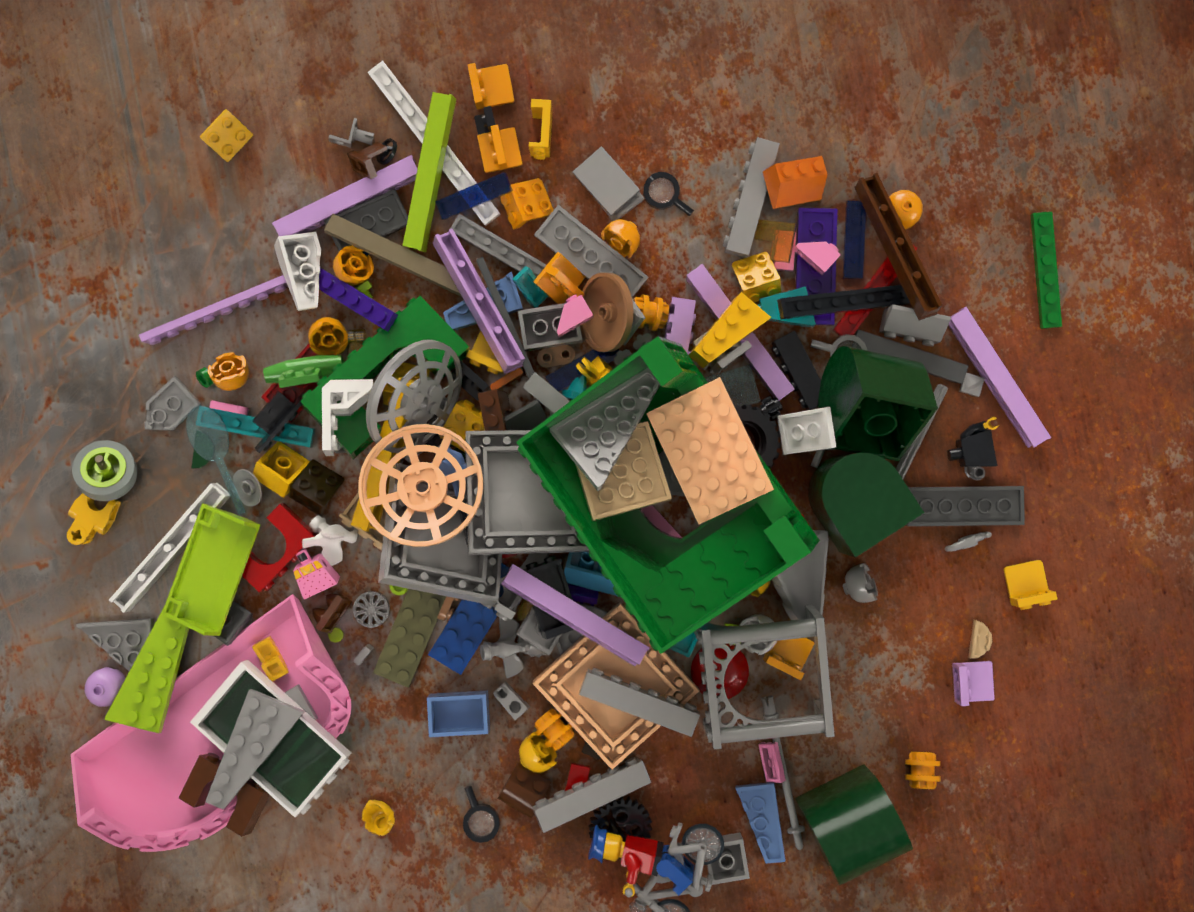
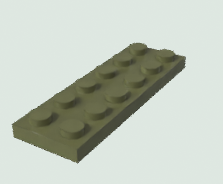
M408 589L373 671L374 674L407 688L410 687L438 621L437 617L446 596Z

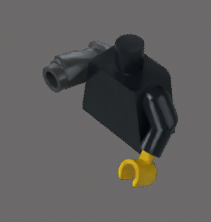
M996 417L988 419L987 422L982 421L970 425L961 433L960 439L956 440L957 448L947 450L949 461L959 460L960 466L964 467L967 477L973 480H981L985 476V470L982 467L997 466L991 430L998 428L999 425L992 426L990 424L991 420L997 419Z

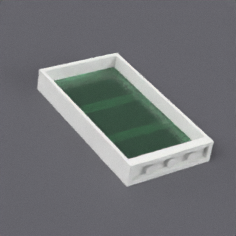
M249 660L240 662L190 721L223 753L226 750L250 689L302 709ZM305 712L251 778L291 815L296 817L300 813L304 815L312 805L309 803L313 798L317 800L322 795L324 785L332 783L337 777L335 772L339 768L342 770L349 763L348 757L352 753Z

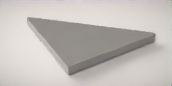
M153 618L76 624L78 629L84 631L94 643L102 647L109 653L110 657L128 671L133 666L154 626Z

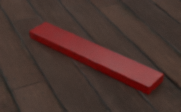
M888 256L863 289L885 287L892 284L897 275ZM872 309L846 312L832 331L839 336L846 334L854 335Z

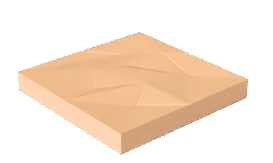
M621 602L613 607L602 619L650 647L640 665H631L583 635L533 680V685L612 770L661 725L579 695L587 669H600L604 671V675L609 677L616 675L623 679L622 682L628 684L630 682L641 685V689L646 691L653 689L658 691L662 697L667 698V696L678 699V703L683 705L700 691L697 685L666 652L660 654L659 651H655L649 642L650 638L646 632L643 633L639 629L638 621L633 615L629 614Z

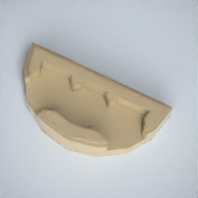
M977 620L973 621L968 655L970 659L979 658L984 655L986 651L990 650L992 644V634L983 622Z

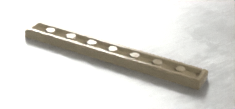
M332 214L324 229L325 233L461 296L445 266L335 214Z

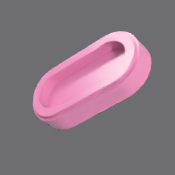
M210 401L209 408L248 415L249 412L248 407Z

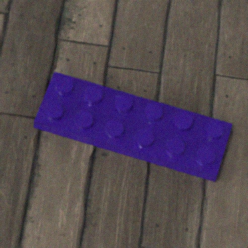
M798 208L797 244L827 242L837 247L838 209ZM796 253L795 289L806 287L808 295L835 292L836 261L821 275ZM835 313L815 315L816 325H834Z

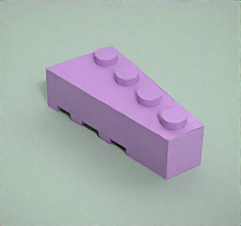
M672 297L664 338L681 344L689 355L691 352L688 350L689 344H692L693 340L691 329L695 324L696 314H694L696 300Z

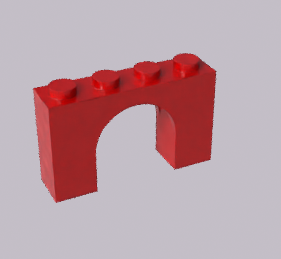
M285 503L279 504L266 517L285 537L286 550L283 557L278 562L270 564L261 561L251 552L242 577L259 593L265 590L268 592L276 584L274 580L278 576L280 578L284 576L289 570L287 567L292 562L296 563L298 561L296 554L305 549L302 547V540L317 535Z

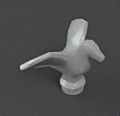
M499 617L500 638L495 643L483 641V645H480V655L483 661H490L494 656L502 658L506 678H510L520 673L524 668L522 660L516 653L528 652L530 646L527 642H514L517 636L515 634L520 626L513 618L512 620L508 618L505 621Z

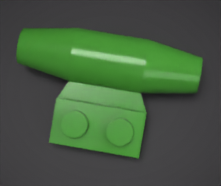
M315 355L286 360L265 367L263 369L266 383H279L280 388L318 382L324 376H330L333 373L332 369L339 363L343 364L344 359L342 355Z

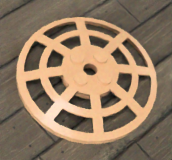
M429 424L402 427L382 438L367 455L359 476L358 492L360 504L371 525L391 541L412 547L437 545L459 534L477 513L483 494L481 465L470 445L451 430ZM429 432L440 434L444 438L440 447L431 445L414 446L411 434ZM403 437L406 449L397 453L388 464L376 459L387 445ZM452 440L466 451L473 462L472 466L462 470L458 461L447 452ZM417 452L436 453L432 463L420 462ZM409 455L412 465L408 466L403 472L393 468L402 458ZM443 458H446L456 470L455 473L447 476L443 474L439 469ZM371 466L382 471L379 483L380 496L367 499V479ZM476 473L478 489L476 500L472 507L463 503L466 491L465 477ZM390 475L398 480L397 492L386 494V483ZM459 480L458 498L455 499L447 495L448 484ZM419 483H428V489L425 492H419L417 490ZM401 499L407 506L402 517L393 511L389 502ZM442 502L452 506V509L445 516L437 520L435 508ZM382 504L388 515L397 522L391 533L378 523L370 507ZM458 510L469 514L458 528L441 537L439 526L450 520ZM415 511L426 512L429 523L409 522ZM405 527L417 530L431 529L433 540L411 541L399 536Z

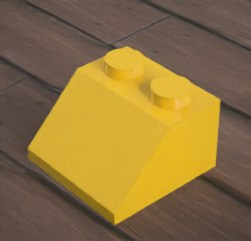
M278 441L256 462L252 474L260 483L284 498L290 492V486L310 461Z

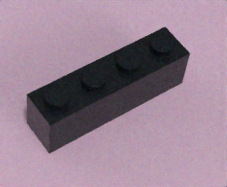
M793 331L772 342L773 347H771V350L776 358L779 357L782 363L780 364L781 370L785 375L788 374L791 380L789 382L794 387L793 391H797L800 397L798 402L802 409H806V411L812 410L819 406L818 399L821 379L796 331Z

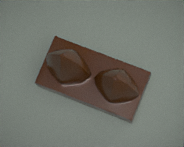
M327 594L326 603L328 609H312L313 617L317 623L316 628L320 632L331 634L352 603L348 597L338 594Z

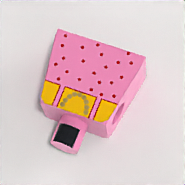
M306 549L296 554L300 563L295 566L293 572L303 599H307L338 583L339 574L322 554L311 557Z

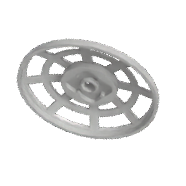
M421 340L403 348L385 365L373 384L366 407L367 429L376 444L382 439L377 428V422L388 420L391 430L395 431L399 429L395 421L396 417L403 416L407 420L403 427L413 424H427V421L435 414L438 418L431 425L444 426L458 401L462 385L460 360L451 347L436 340ZM427 349L444 350L442 363L437 361L425 362L423 351ZM415 354L418 365L408 371L400 381L394 378L392 374ZM450 356H452L456 367V379L454 381L450 370L447 368ZM428 368L439 369L434 379L427 377ZM419 373L420 378L411 383L409 387L406 386L407 382ZM445 373L449 385L442 389L440 381ZM388 383L395 388L389 402L388 412L377 414L379 399L385 385ZM402 392L403 397L400 408L395 410L397 400ZM448 394L447 401L442 410L439 408L442 397ZM428 432L411 434V437L416 439L414 446L426 444L436 434ZM398 438L387 445L384 450L399 453L406 449V446L400 448L392 447L401 439Z

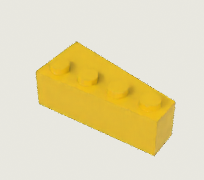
M739 293L690 352V358L704 368L763 325L771 316L745 294Z

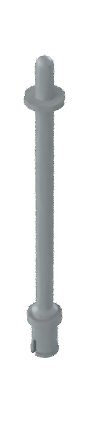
M766 696L762 697L761 701L765 713L763 715L764 720L778 719L779 714L776 712L773 696H768V702ZM780 737L772 738L773 743L778 742L786 781L782 782L791 823V827L787 829L788 834H793L795 846L798 850L803 849L801 832L805 828L798 823Z

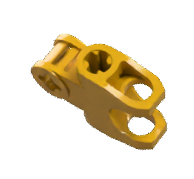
M82 493L74 501L68 512V516L75 519L67 532L68 541L74 545L88 544L93 540L96 532L105 535L116 519L121 501L117 499L108 501L106 506L99 510L94 504V499Z

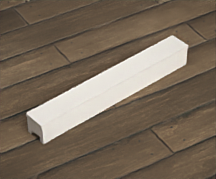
M218 482L211 483L113 594L109 601L118 605L123 613L130 612L186 548L202 503L220 509L231 497V494Z

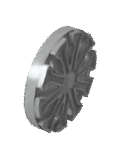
M368 591L361 594L353 605L354 618L359 624L368 628L378 627L383 624L390 613L388 600L383 594L376 591ZM366 595L370 596V601L367 600ZM377 595L378 599L374 602V596ZM362 599L365 605L360 603L359 600ZM381 600L384 601L383 605H378ZM357 607L363 608L364 610L357 611ZM385 608L386 612L384 613L380 609ZM364 614V616L360 619L358 615ZM377 615L383 616V619L380 620ZM367 617H368V624H367V623H364V621H365V619H366Z

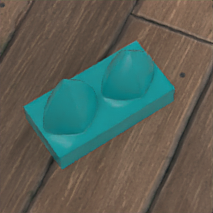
M584 375L580 378L576 377L568 390L563 389L561 394L570 400L576 398L587 389L586 377Z

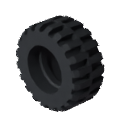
M746 404L742 406L736 405L735 408L743 425L749 428L754 435L756 451L768 468L771 469L774 466L772 461L777 460L779 457L777 449L781 448V442H778L780 431L776 432L775 430L776 422L770 421L769 418L771 416L767 412L762 413V409L757 406L752 408L751 405Z

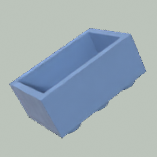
M488 690L433 693L427 697L429 737L489 733Z

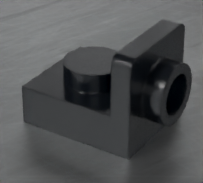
M491 106L484 107L485 114L474 116L478 135L491 132L490 126L496 125Z

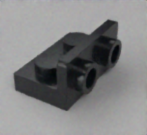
M460 360L462 368L461 387L478 401V393L486 392L490 387ZM456 368L451 372L453 380L456 379Z

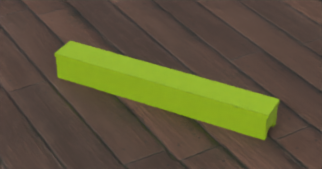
M432 93L403 246L422 252L427 250L456 104V98L452 94Z

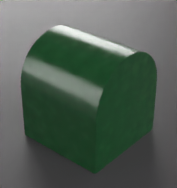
M841 346L830 357L822 375L818 404L819 408H831L836 447L833 449L853 453H871L884 459L900 461L938 409L928 372L925 366L917 361Z
M853 453L831 457L818 466L810 479L808 497L814 514L825 531H828V535L838 551L852 557L859 556L924 514V511L895 467L886 459L875 454Z
M865 764L795 798L839 886L913 850L909 836L891 800L876 776Z

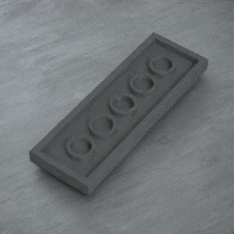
M1024 486L908 487L924 511V514L906 526L1025 525Z

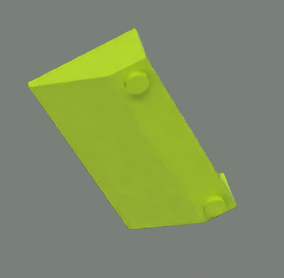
M202 503L162 615L202 635L220 636L260 524Z

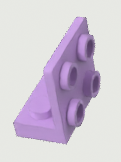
M991 661L952 663L954 699L957 704L969 706V702L991 701L995 699Z

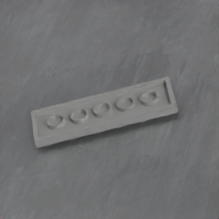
M557 205L534 234L537 239L552 251L561 253L588 280L598 273H614L618 275L628 286L632 298L649 278L560 205Z

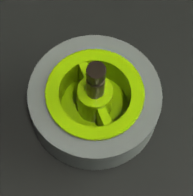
M102 440L85 446L76 455L72 465V475L79 489L87 497L97 501H111L124 496L134 486L137 479V465L132 454L125 446L115 441Z

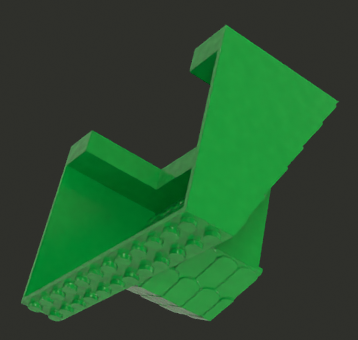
M657 336L516 443L519 446V453L531 463L529 466L532 472L541 478L543 488L554 497L553 502L559 510L562 509L565 513L566 522L578 532L577 537L583 545L586 544L590 550L589 555L592 560L598 562L601 566L603 576L607 580L610 579L614 585L613 590L618 597H622L625 601L626 610L638 620L637 625L643 633L646 632L650 638L649 642L652 648L662 654L807 556L820 540L759 454L758 456L774 490L706 521L683 538L671 536L658 529L648 520L641 508L592 521L576 465L550 433V428L641 371L649 368L660 383V387L639 423L648 421L658 455L664 450L646 413L708 382L681 344Z

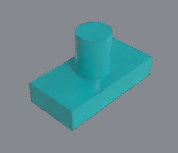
M525 266L512 280L533 308H537L548 295L533 282L536 276L529 267Z

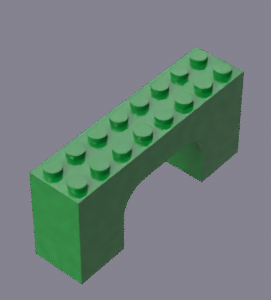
M421 296L417 299L412 298L402 312L400 310L396 312L398 317L388 332L379 327L377 329L378 333L374 337L370 336L364 340L363 346L358 351L353 350L347 356L348 360L343 364H337L332 369L333 373L330 376L321 378L317 383L318 386L313 391L310 389L304 393L300 402L304 409L322 427V388L330 380L374 379L399 351L421 340H436L446 344L455 351L461 361L466 358L469 346ZM427 349L423 351L425 362L437 361L442 363L444 350ZM450 356L447 365L450 372L455 368L452 356ZM428 368L436 376L439 369ZM360 407L351 416H336L338 419V430H334V435L338 438V444L353 460L374 442L367 429L366 410L363 407ZM377 423V428L380 434L381 426Z

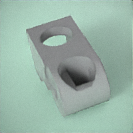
M504 682L493 692L494 696L514 720H517L531 707L507 682Z

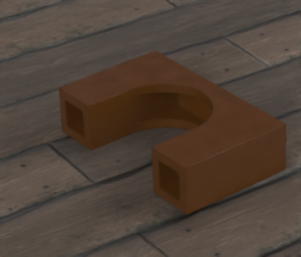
M498 389L478 393L485 431H507L505 412L511 411L508 393Z
M214 753L199 755L179 796L180 800L193 808L205 805L207 795L221 762L218 755ZM252 778L245 783L237 794L235 809L226 825L228 829L241 837L252 833L270 796Z

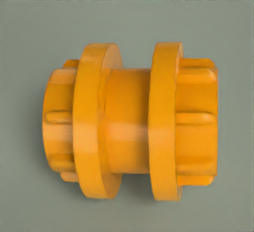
M642 294L641 297L633 299L645 316L644 321L638 328L642 329L644 324L649 325L650 331H657L658 328L663 329L669 315V305L663 302L662 298L656 297L651 302L648 295Z
M554 708L542 715L534 723V727L537 729L535 734L538 737L544 735L548 740L544 744L546 748L551 747L554 751H558L574 737L575 733L569 723L567 725L564 724L561 720L563 716Z
M930 752L909 753V759H905V764L911 765V774H905V780H909V786L917 789H935L936 782L941 781V776H935V766H940V761H936V754Z

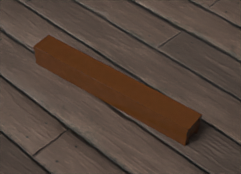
M878 173L873 174L869 178H860L854 188L918 320L937 315V312L943 305Z

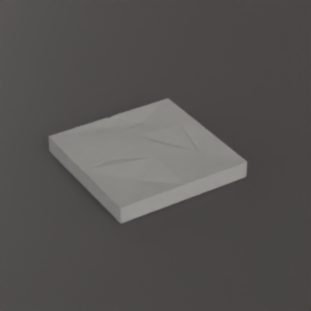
M531 430L465 432V441L476 454L483 474L481 503L477 513L467 525L468 555L590 551L586 544L583 545L579 541L576 529L566 522V515L562 509L559 510L556 507L552 494L543 488L539 475H535L529 466L531 463L518 451L519 446L516 442ZM465 451L467 468L472 466L473 462ZM476 473L466 477L467 504L472 507L475 503L478 489Z
M397 463L393 468L403 472L408 465ZM390 476L388 494L397 492L398 480ZM421 482L417 486L419 492H425L428 489L426 482ZM452 483L448 484L447 495L457 499L458 497H455ZM465 491V496H464V499H463V503H465V504H467V493H466V491ZM401 499L389 502L393 511L402 517L407 506ZM442 502L435 508L437 520L445 516L452 509V506ZM459 510L450 520L439 526L441 537L449 534L462 524ZM415 511L409 522L429 523L426 512ZM386 512L384 528L391 533L397 522ZM405 527L399 536L411 541L433 540L431 529L417 530ZM463 530L450 540L428 547L401 545L383 536L378 583L494 605L499 602L502 554L468 555V545L466 544Z

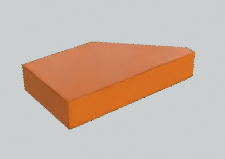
M518 368L495 381L489 387L491 390H499L523 376L524 373L521 368Z

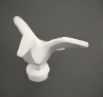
M317 515L312 519L309 527L313 532L319 534L315 537L303 539L302 547L321 546L323 548L321 554L333 566L343 560L341 541L356 542L358 530L354 528L353 531H348L338 524L328 525L325 518Z

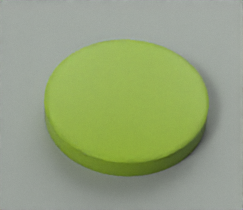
M337 627L333 629L331 634L328 633L330 641L334 643L340 642L344 636L343 631Z

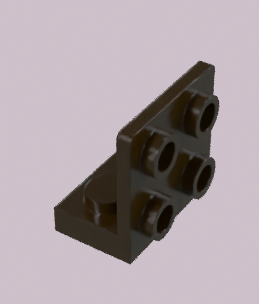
M312 459L290 486L289 497L322 517L326 512L328 502L343 484L345 478Z

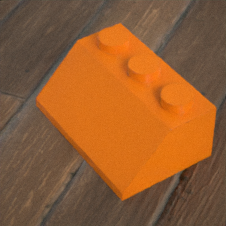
M822 156L776 163L762 172L773 209L820 201L828 175Z

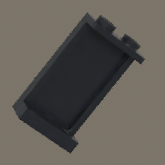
M554 555L545 558V562L541 564L533 562L525 565L526 569H523L525 572L572 600L561 565L563 562L562 558H556ZM532 604L542 638L550 639L574 630Z

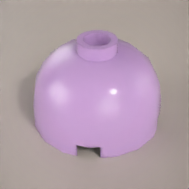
M104 667L96 670L87 678L84 692L87 699L98 707L111 706L126 678L118 669Z

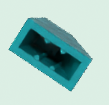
M806 287L759 299L760 304L758 306L771 316L768 321L809 328L816 325L814 316L780 319L777 300L808 295Z

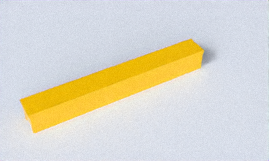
M410 379L407 382L406 386L409 387V385L414 381ZM402 392L397 400L395 410L400 408L403 397ZM403 416L395 418L399 429L407 422ZM385 420L380 433L382 438L393 432L388 420ZM401 438L392 447H405L404 439ZM383 449L376 459L388 464L397 453ZM371 466L367 479V499L380 496L379 483L382 471ZM390 475L386 483V494L389 492ZM359 498L351 525L366 532L371 528L377 530L365 516ZM382 504L370 507L378 523H380L384 511Z

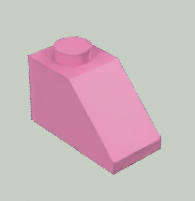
M827 242L798 243L793 249L821 275L841 255L838 253L839 250L832 243L828 244Z
M573 295L566 300L567 303L564 304L557 329L559 337L593 318V314L582 295L578 297Z

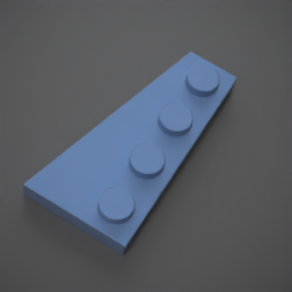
M512 272L499 281H495L508 314L523 310L516 284L512 280L514 278ZM487 287L486 289H487V291H488L490 297L492 298V295H491V293H490V291H489V289H488V287ZM464 300L443 312L446 323L454 331L477 324Z
M768 782L736 786V791L748 816L765 863L785 862L775 783Z

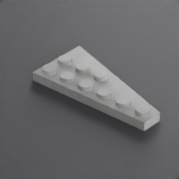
M250 689L205 802L222 810L225 809L306 711Z

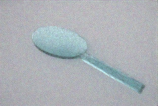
M196 406L191 409L186 420L189 441L201 457L208 461L216 462L238 515L246 511L223 460L229 449L227 428L221 417L214 410L206 406Z

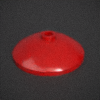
M726 644L730 648V650H733L735 648L734 645L730 646L729 644ZM701 648L692 660L691 677L699 688V692L703 694V691H706V684H702L701 672H705L704 664H700L699 652H703ZM716 648L714 650L717 658L725 659L727 657V652L724 649ZM741 651L731 659L725 672L724 688L728 699L736 696L743 690L749 677L748 662ZM713 660V662H714V663L716 664V666H717V669H715V670H720V669H721V664L716 663V662ZM717 684V685H716V688L719 689V688H721L722 685H721V684Z

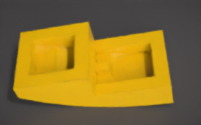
M271 636L252 646L262 662V669L272 682L289 673L286 663Z

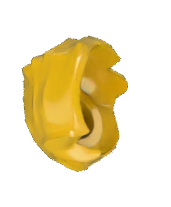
M369 800L362 811L365 829L375 835H387L395 822L394 811L383 801Z

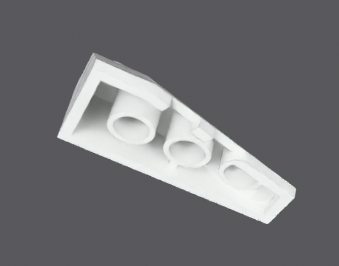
M309 232L277 237L274 248L297 310L317 308L321 247L317 233Z

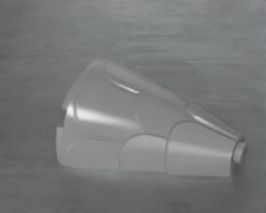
M813 530L820 541L812 552L772 579L790 620L806 619L805 605H813L821 615L823 614L829 541L828 531Z

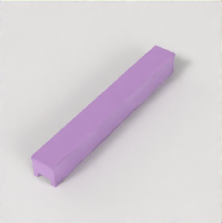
M410 155L377 171V177L373 179L365 177L272 222V225L279 236L309 233L325 225L324 220L331 217L332 214L336 215L390 190H397L415 181L418 169L415 164L416 162L413 156Z
M449 229L447 233L442 235L436 234L433 245L502 370L507 374L522 367L525 357L454 230Z
M701 264L686 275V280L717 320L731 302L704 265ZM752 332L740 341L743 344L748 340L752 346L742 356L772 397L781 400L792 392L794 387Z
M964 307L958 310L957 313L951 316L948 326L981 377L985 378V383L1027 448L1031 446L1036 447L1045 440L1050 439L1051 436L968 308Z
M514 564L511 565L509 572L501 583L505 588L633 666H636V664L640 665L644 655L650 648Z

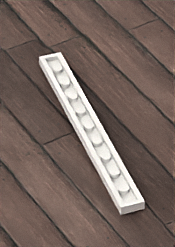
M382 60L368 71V74L423 144L427 117ZM447 145L442 170L483 224L487 226L501 214Z

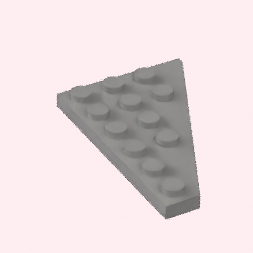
M649 368L641 371L550 428V433L597 491L604 485L660 387V383Z

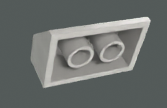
M891 305L883 310L879 332L884 333V336L888 338L899 336L903 337V340L907 342H915L917 340L922 341V345L934 346V344L941 342L951 317L937 314L919 321L912 308Z

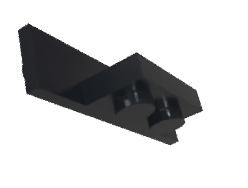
M307 389L300 394L294 403L277 391L252 420L267 432L255 447L257 452L266 451L271 446V440L275 435L279 436L284 431V425L287 421H292L297 416V410L302 405L300 401L303 394L308 391Z

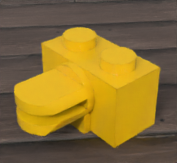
M597 356L592 362L584 357L581 361L585 366L581 363L576 365L577 369L586 377L589 387L613 370L600 356Z

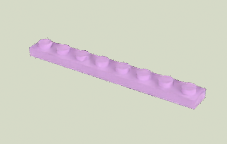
M284 275L141 333L139 337L142 342L150 345L160 343L164 337L168 336V338L177 336L179 331L194 329L201 322H211L215 319V316L220 314L228 315L233 312L232 309L249 306L251 301L256 299L258 301L264 300L269 297L268 294L273 292L281 293L286 290L288 285Z

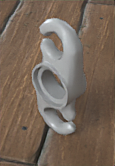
M981 532L958 539V542L946 546L945 551L952 552L976 546L979 541L990 538L992 533Z

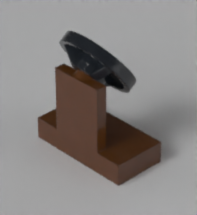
M389 138L382 144L376 142L359 152L353 150L347 153L353 170L369 179L377 177L371 159L376 157L378 163L382 165L388 164L395 156L397 142ZM392 142L393 146H388L387 144ZM390 151H391V154L389 155V157H388L386 160H384V158H385L386 156H388V154H389Z

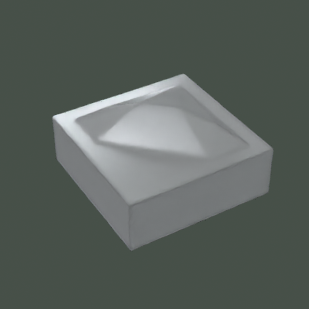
M966 373L959 392L979 397L985 378Z

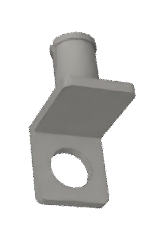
M356 118L353 120L349 140L329 135V142L351 148L352 142L355 140L372 145V140L374 139V133L358 129Z

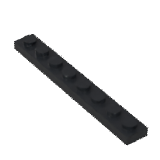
M902 285L787 297L777 300L780 319L911 304Z

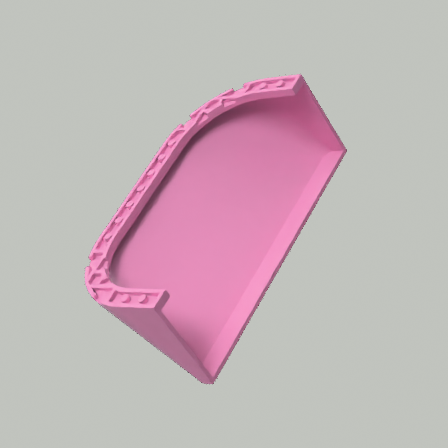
M292 594L243 629L232 644L228 646L225 644L221 645L178 676L174 684L162 733L113 723L71 754L78 826L114 846L127 850L130 847L139 848L141 852L166 851L188 846L190 841L198 838L203 840L224 828L235 809L237 795L223 810L208 803L193 808L179 799L199 755L214 753L219 756L220 760H222L224 755L190 721L240 662L249 660L266 675L261 667L262 662L252 646L269 636L275 642L289 670V673L274 680L273 683L283 692L299 684L318 717L316 721L335 738L339 734H343L351 714L349 691L298 598ZM250 674L209 721L228 740L233 732L231 724L237 721L250 689L276 698ZM306 725L282 739L259 768L268 775L308 726ZM313 731L272 780L281 787L321 758L332 747Z

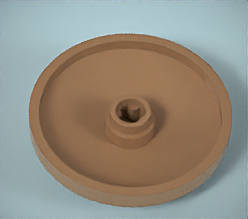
M598 273L587 281L582 290L584 293L583 298L591 310L593 318L580 325V329L584 339L591 348L599 352H612L619 349L626 342L633 323V301L629 288L621 277L614 273Z

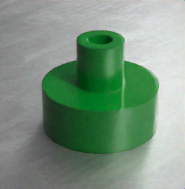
M203 367L196 371L197 380L203 387L208 388L214 384L207 368Z

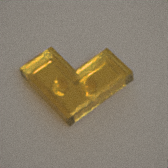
M758 220L754 239L773 242L769 260L790 263L797 225L795 223Z

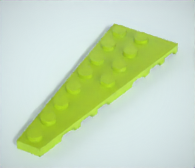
M161 611L108 710L105 720L155 733H162L189 632L188 627L162 615Z

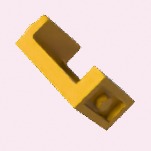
M531 99L533 118L542 119L541 142H529L530 155L534 156V159L544 160L545 157H550L551 100Z

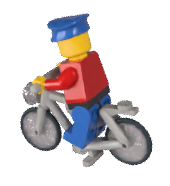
M679 822L678 826L673 825L669 837L672 838L670 845H664V842L630 835L626 837L624 842L622 836L609 833L607 829H600L598 825H595L588 859L595 858L603 864V859L615 862L618 858H622L620 865L627 867V879L623 887V894L626 897H632L636 893L637 896L629 905L631 912H648V906L652 912H690L688 907L679 900L666 899L658 901L657 899L686 894L698 897L703 893V885H705V891H710L712 875L708 874L707 878L702 877L703 866L712 864L721 857L724 851V840L721 833L711 825L696 824L685 832L682 842L678 843L677 838L683 825ZM639 872L651 875L642 888L636 883ZM670 881L674 883L673 888L650 892L656 883L663 884Z

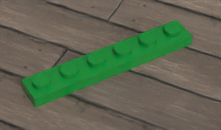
M1032 213L1031 227L1040 329L1062 327L1053 213Z

